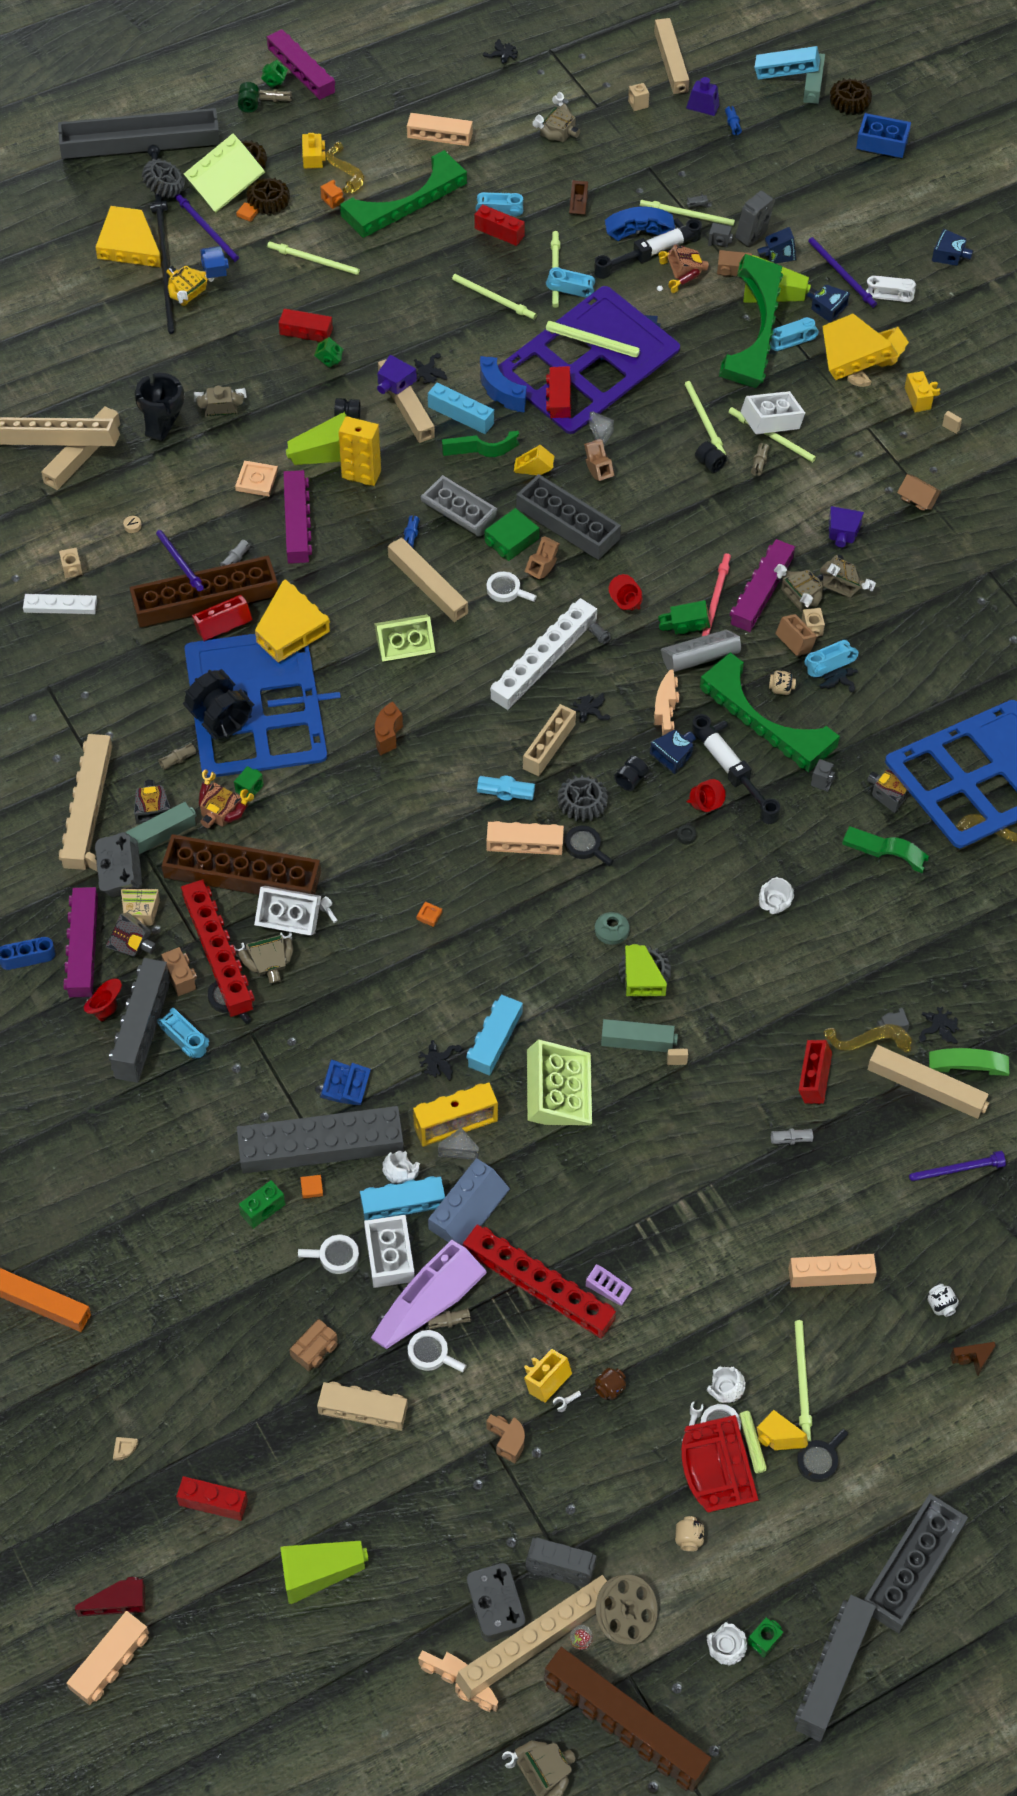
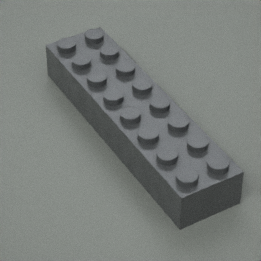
M398 1106L237 1126L242 1174L388 1155L390 1152L392 1154L396 1153L397 1151L404 1152Z

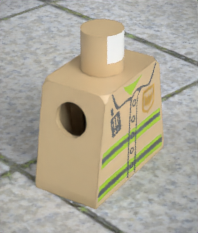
M121 889L123 913H130L145 926L153 925L160 903L158 889Z

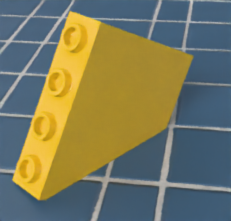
M110 206L96 244L97 259L161 267L160 252L143 211Z
M850 314L822 326L828 367L835 380L898 356L891 342L855 314Z
M285 579L282 581L255 629L256 642L277 662H280L329 633L330 620L304 594H301L295 585L290 584Z

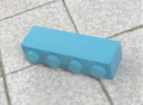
M815 46L756 55L755 71L758 80L819 71L820 55L818 48Z
M436 383L428 392L429 408L483 434H486L494 425V409L439 383Z
M501 995L498 1001H494L490 1017L487 1016L485 1018L484 1028L482 1032L477 1033L475 1038L476 1044L473 1048L469 1049L466 1056L469 1068L489 1076L523 1013L522 1002Z
M434 1176L419 1181L409 1180L397 1185L387 1184L380 1188L369 1187L364 1191H360L365 1221L434 1210L445 1198L441 1177Z

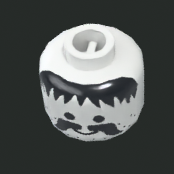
M940 1284L929 1291L927 1300L936 1315L949 1317L956 1312L955 1308L958 1306L959 1300L950 1286Z

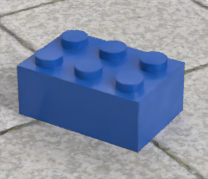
M865 113L859 130L856 149L903 158L909 138L911 122Z

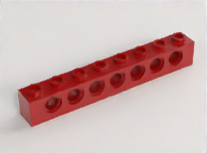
M203 880L181 886L183 899L230 1017L253 1010L252 1002L255 1001L251 990H247L246 986H249L247 978L240 973L242 971L239 959L235 960L234 958L236 956L234 946L228 943L230 941L228 931H223L222 926H224L221 915L217 916L218 908L215 900L211 901L210 899L212 897L210 887L205 886Z
M477 1224L463 1242V1247L477 1261L600 1339L603 1338L615 1321L616 1311H614L611 1305L608 1303L603 1304L592 1293L579 1289L576 1283L573 1281L568 1282L562 1278L560 1273L555 1270H549L538 1259L533 1260L522 1249L514 1248L502 1237L498 1238L487 1227L482 1228ZM491 1245L493 1248L485 1249L484 1246ZM509 1256L510 1259L502 1260L501 1257ZM523 1266L526 1267L527 1270L520 1271L518 1270V1268ZM541 1277L545 1280L543 1282H537L535 1279ZM555 1288H559L562 1290V1292L555 1293L552 1290ZM576 1299L579 1303L572 1304L570 1300ZM590 1310H594L597 1312V1314L590 1315L587 1312Z

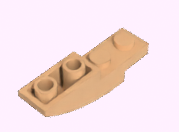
M669 670L665 675L656 696L654 725H662V736L674 730V721H670V718L673 717L675 704L679 702V692H675V688L678 687V679L674 677V670Z
M422 1650L418 1658L419 1665L423 1671L429 1674L435 1672L450 1684L456 1681L458 1671L467 1666L465 1662L446 1652L442 1660ZM456 1683L455 1693L458 1694L457 1696L467 1702L472 1700L478 1703V1706L485 1711L490 1712L493 1710L497 1712L498 1700L490 1687H487L468 1700Z

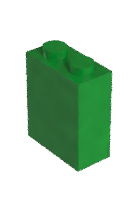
M515 508L485 529V543L495 549L501 557L510 561L539 540L540 528Z

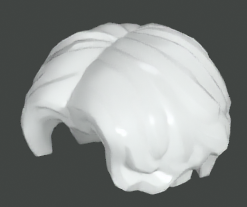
M776 877L762 885L759 894L760 907L764 910H769L770 914H777L787 909L794 898V890L791 884L783 878Z
M397 1151L393 1154L390 1152L382 1163L384 1175L394 1184H402L406 1181L414 1180L419 1173L420 1163L415 1162L413 1165L409 1161L406 1151L403 1153L402 1151Z
M720 1366L713 1370L712 1385L707 1387V1392L721 1403H731L740 1399L745 1391L746 1384L741 1372L735 1367Z
M725 1622L715 1633L707 1635L710 1655L720 1664L734 1665L745 1656L747 1650L745 1633L734 1624Z

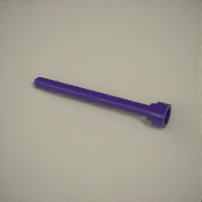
M996 1151L988 1158L911 1173L909 1179L917 1181L989 1165L1000 1168L1006 1166V1160L1003 1151Z

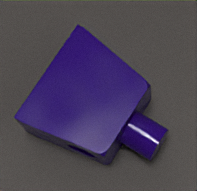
M703 77L701 81L695 82L686 109L715 116L720 105L718 87L710 84L709 78Z
M390 355L378 371L379 385L377 390L381 394H385L388 390L394 394L401 393L417 381L416 368Z
M831 506L829 514V539L836 540L835 545L838 547H844L846 542L853 543L862 525L864 512Z

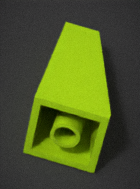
M782 267L781 273H783V278L779 283L781 290L776 301H805L806 294H808L811 285L808 284L809 277ZM745 283L743 302H757L752 291Z
M345 412L287 441L288 449H286V455L288 459H291L294 465L341 462L339 429L346 416Z
M361 1541L280 1547L289 1604L298 1602L364 1570V1562L368 1561L367 1548H362Z

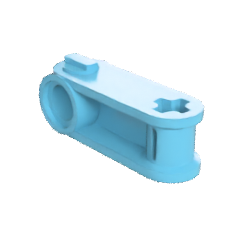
M483 192L477 195L476 212L483 204L510 216H520L523 213V197L518 193Z
M554 267L549 271L546 286L550 290L585 298L595 291L593 288L595 278L593 276L559 267Z
M806 317L772 329L773 335L770 348L774 351H780L815 339L819 333L815 326V321Z
M841 640L818 651L811 652L806 657L804 663L810 676L820 677L855 661L859 652L856 648H852L847 640Z
M171 1008L170 1012L162 1019H157L160 1028L182 1048V1051L187 1056L195 1059L204 1056L206 1048L209 1046V1039L200 1033L175 1008Z

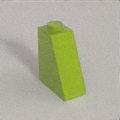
M638 944L625 946L626 996H666L667 983L646 946Z

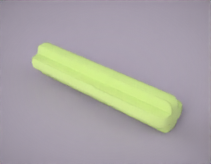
M744 1411L739 1414L754 1471L757 1474L763 1473L767 1467L752 1416L749 1411Z

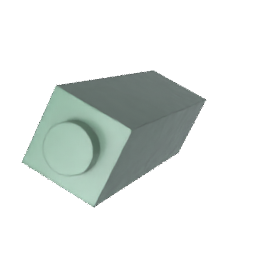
M819 53V71L807 73L803 98L805 103L819 104L825 54Z
M183 802L126 831V833L138 841L139 854L170 839L172 834L178 835L194 827L197 815L193 807L189 808L186 802Z
M603 1019L601 1046L668 1052V1049H672L673 1045L677 1046L678 1034H674L675 1026Z

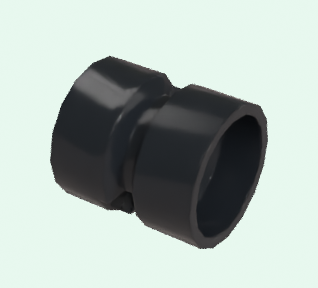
M336 398L334 417L345 412L347 417L360 420V399H350L347 401L346 398Z
M711 441L702 443L695 452V458L701 464H706L705 467L711 473L720 471L727 462V456Z
M630 756L624 763V766L614 774V779L621 788L632 791L648 773L649 769L642 759Z

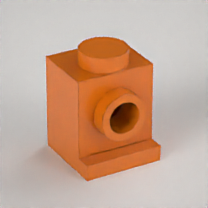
M334 180L320 186L321 199L332 209L344 202L343 192L341 188L335 185Z

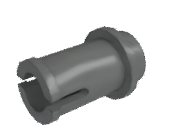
M701 194L700 196L687 198L688 208L705 207L708 204L707 195Z
M597 622L590 625L588 630L598 638L599 643L606 644L610 640L609 631H605Z

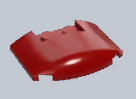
M736 1415L686 1426L681 1445L683 1471L693 1496L705 1508L704 1510L709 1513L758 1501Z

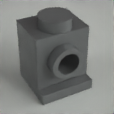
M713 223L709 232L708 246L714 244L728 247L729 243L732 244L734 236L731 233L732 226Z
M819 759L813 772L811 786L829 791L835 778V772H832V763Z
M899 1008L898 1013L885 1014L881 1017V1021L877 1022V1029L879 1033L883 1034L884 1039L905 1035L908 1032L909 1022L903 1008Z

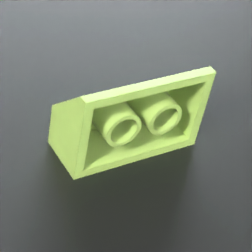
M428 615L374 623L382 662L435 652L431 620Z

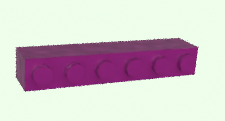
M281 29L267 36L268 50L319 100L335 93L334 78L329 76L325 69L321 68L316 60L312 59L289 34Z
M304 470L284 471L288 564L308 563L309 555H312L311 544L308 545V542L311 541V531L307 530V528H311L310 517H307L310 514V504H306V501H310L309 490L306 491V488H309V479L305 477Z
M777 539L773 545H769L766 557H762L760 560L759 569L754 570L751 582H747L744 594H740L737 600V606H733L729 615L731 617V625L751 632L782 579L777 577L778 573L774 572V569L778 564L784 565L786 569L789 567L794 558L795 546Z
M96 887L73 888L72 895H69V907L72 908L71 912H68V923L71 924L70 928H67L69 945H66L68 961L65 962L67 978H64V990L68 991L69 998L92 997L98 894Z

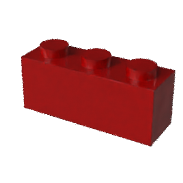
M483 204L474 214L475 229L515 246L525 236V222Z
M283 309L279 320V333L285 336L321 342L330 337L333 330L332 317Z
M570 366L550 367V374H546V381L549 384V388H546V396L549 398V401H546V410L550 411V418H571Z
M242 595L192 615L197 632L203 641L212 639L216 635L228 632L237 626L245 625L253 620L248 604Z
M807 1040L798 1090L805 1104L824 1103L832 1059V1051L827 1040Z
M184 1476L176 1496L179 1506L242 1521L248 1502L246 1491Z

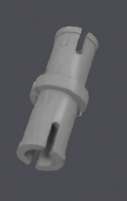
M241 540L234 549L230 550L227 558L221 562V566L237 563V561L240 562L244 553L250 548V545L247 546L249 543Z
M790 1128L788 1131H771L772 1144L789 1143L792 1145L795 1142L813 1141L812 1129L794 1130V1128Z

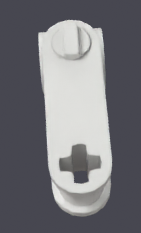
M871 276L867 279L868 289L866 292L870 293L874 299L911 302L914 299L916 283L912 279Z

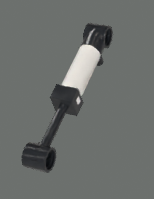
M675 218L674 224L678 228L649 240L642 238L634 241V248L630 253L612 260L605 255L596 257L594 265L595 276L605 279L609 277L610 269L615 265L635 257L643 264L650 261L651 256L671 249L674 245H681L688 241H699L702 230L701 221L690 219L684 225L679 218Z
M696 715L692 724V733L695 738L699 739L728 774V780L735 788L743 784L760 804V819L766 824L776 823L780 812L779 802L771 798L764 799L750 781L752 771L745 760L741 761L718 733V731L728 726L727 721L723 720L712 726L711 719L707 715Z

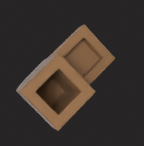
M598 439L584 444L587 459L585 460L592 476L598 481L615 476L612 461L606 457L603 440Z
M546 536L542 537L537 553L529 558L525 572L538 579L547 576L557 561L555 556L560 543Z
M491 1414L486 1421L487 1430L502 1437L496 1446V1454L515 1464L524 1449L525 1432L523 1426L516 1418H513L511 1423L508 1424L507 1420L503 1417H495Z

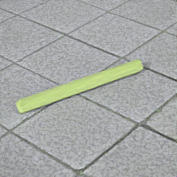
M548 321L546 325L547 331L635 358L640 353L638 347L553 321Z

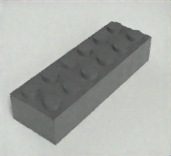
M539 474L517 494L516 508L598 560L620 540V524Z
M144 958L142 965L138 966V977L133 982L131 988L132 996L127 999V1011L121 1017V1029L115 1035V1047L111 1049L109 1054V1061L112 1064L111 1070L114 1072L115 1079L136 1083L139 1082L155 1033L157 1019L160 1017L171 983L167 962Z
M929 1493L864 1601L876 1606L872 1615L873 1618L898 1634L900 1633L968 1519L966 1515Z
M850 1595L848 1601L843 1600L836 1618L837 1620L833 1624L819 1659L823 1662L818 1661L811 1678L814 1683L809 1682L802 1701L806 1702V1704L801 1702L794 1722L798 1723L796 1731L821 1742L876 1608L875 1605L853 1595Z

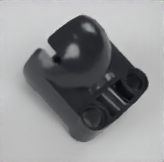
M154 373L153 383H150L149 376L143 377L137 383L134 395L137 407L144 414L145 436L163 441L180 413L185 393L182 384L175 376L168 373Z

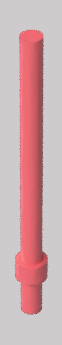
M727 553L724 554L722 563L718 568L719 575L708 611L710 627H712L725 576L730 568L731 555ZM711 628L704 629L702 636L709 635Z

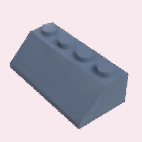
M476 1158L429 1217V1230L447 1242L453 1240L463 1246V1242L477 1224L482 1226L509 1192L510 1188L493 1168Z

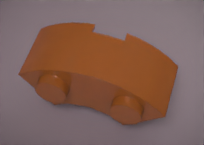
M394 702L386 705L380 711L375 721V741L380 756L396 748V733L403 727L402 713Z

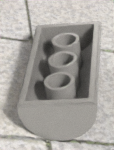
M443 475L421 495L423 503L477 536L485 534V529L493 524L497 515L496 507Z
M726 629L661 648V654L668 671L674 670L676 672L724 658L730 652L733 655L740 653L741 641L740 636Z

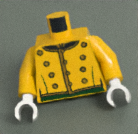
M172 265L166 271L170 276L168 282L169 296L171 299L179 301L182 306H185L206 290L208 279L210 282L214 280V278L207 279L205 271L195 270L188 266H184L178 271Z

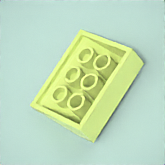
M231 134L186 171L184 176L216 213L262 176L265 171L234 134Z
M539 1039L527 1049L528 1121L544 1125L592 1124L591 1053Z

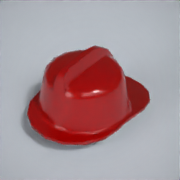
M626 574L614 577L609 585V594L618 607L623 610L641 609L640 605L643 601L641 588L634 579Z
M716 779L701 782L691 789L690 799L687 800V803H691L694 809L702 810L703 812L715 810L721 807L725 801V789L721 782Z
M110 979L103 983L85 1003L84 1011L93 1014L99 1021H104L108 1016L112 1015L117 1009L116 997L122 988L121 981L119 979Z

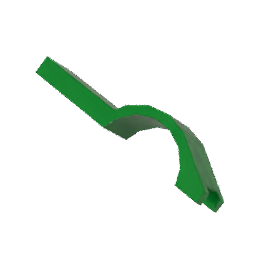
M510 431L508 436L498 443L484 442L477 435L442 439L443 456L478 452L486 457L502 456L519 446V441L517 440L519 431Z
M849 826L842 845L876 857L885 854L901 857L911 865L913 870L920 873L924 871L923 862L929 859L926 853L907 840L896 837L884 839Z

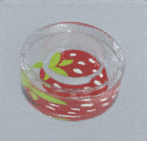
M578 1625L572 1629L570 1642L575 1648L583 1650L591 1645L593 1635L587 1626Z

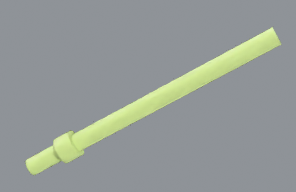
M640 201V206L659 208L669 213L734 226L735 223L733 219L660 204L658 201Z
M557 231L552 232V268L559 267L560 241ZM552 290V306L554 308L559 307V291Z
M268 242V248L277 250L281 254H290L359 275L360 269L299 251L290 248L286 244L281 243L280 245Z
M454 274L452 280L515 310L521 316L525 315L533 320L537 317L536 313L528 310L522 304L518 305L457 274Z
M685 382V387L703 421L711 442L726 455L722 447L723 443L720 437L717 436L691 382Z
M733 407L729 409V414L738 418L741 423L748 424L740 411ZM775 432L763 433L807 460L815 461L816 456Z
M797 1320L794 1323L801 1410L799 1426L807 1434L809 1442L811 1441L810 1427L812 1426V1416L809 1415L803 1321Z

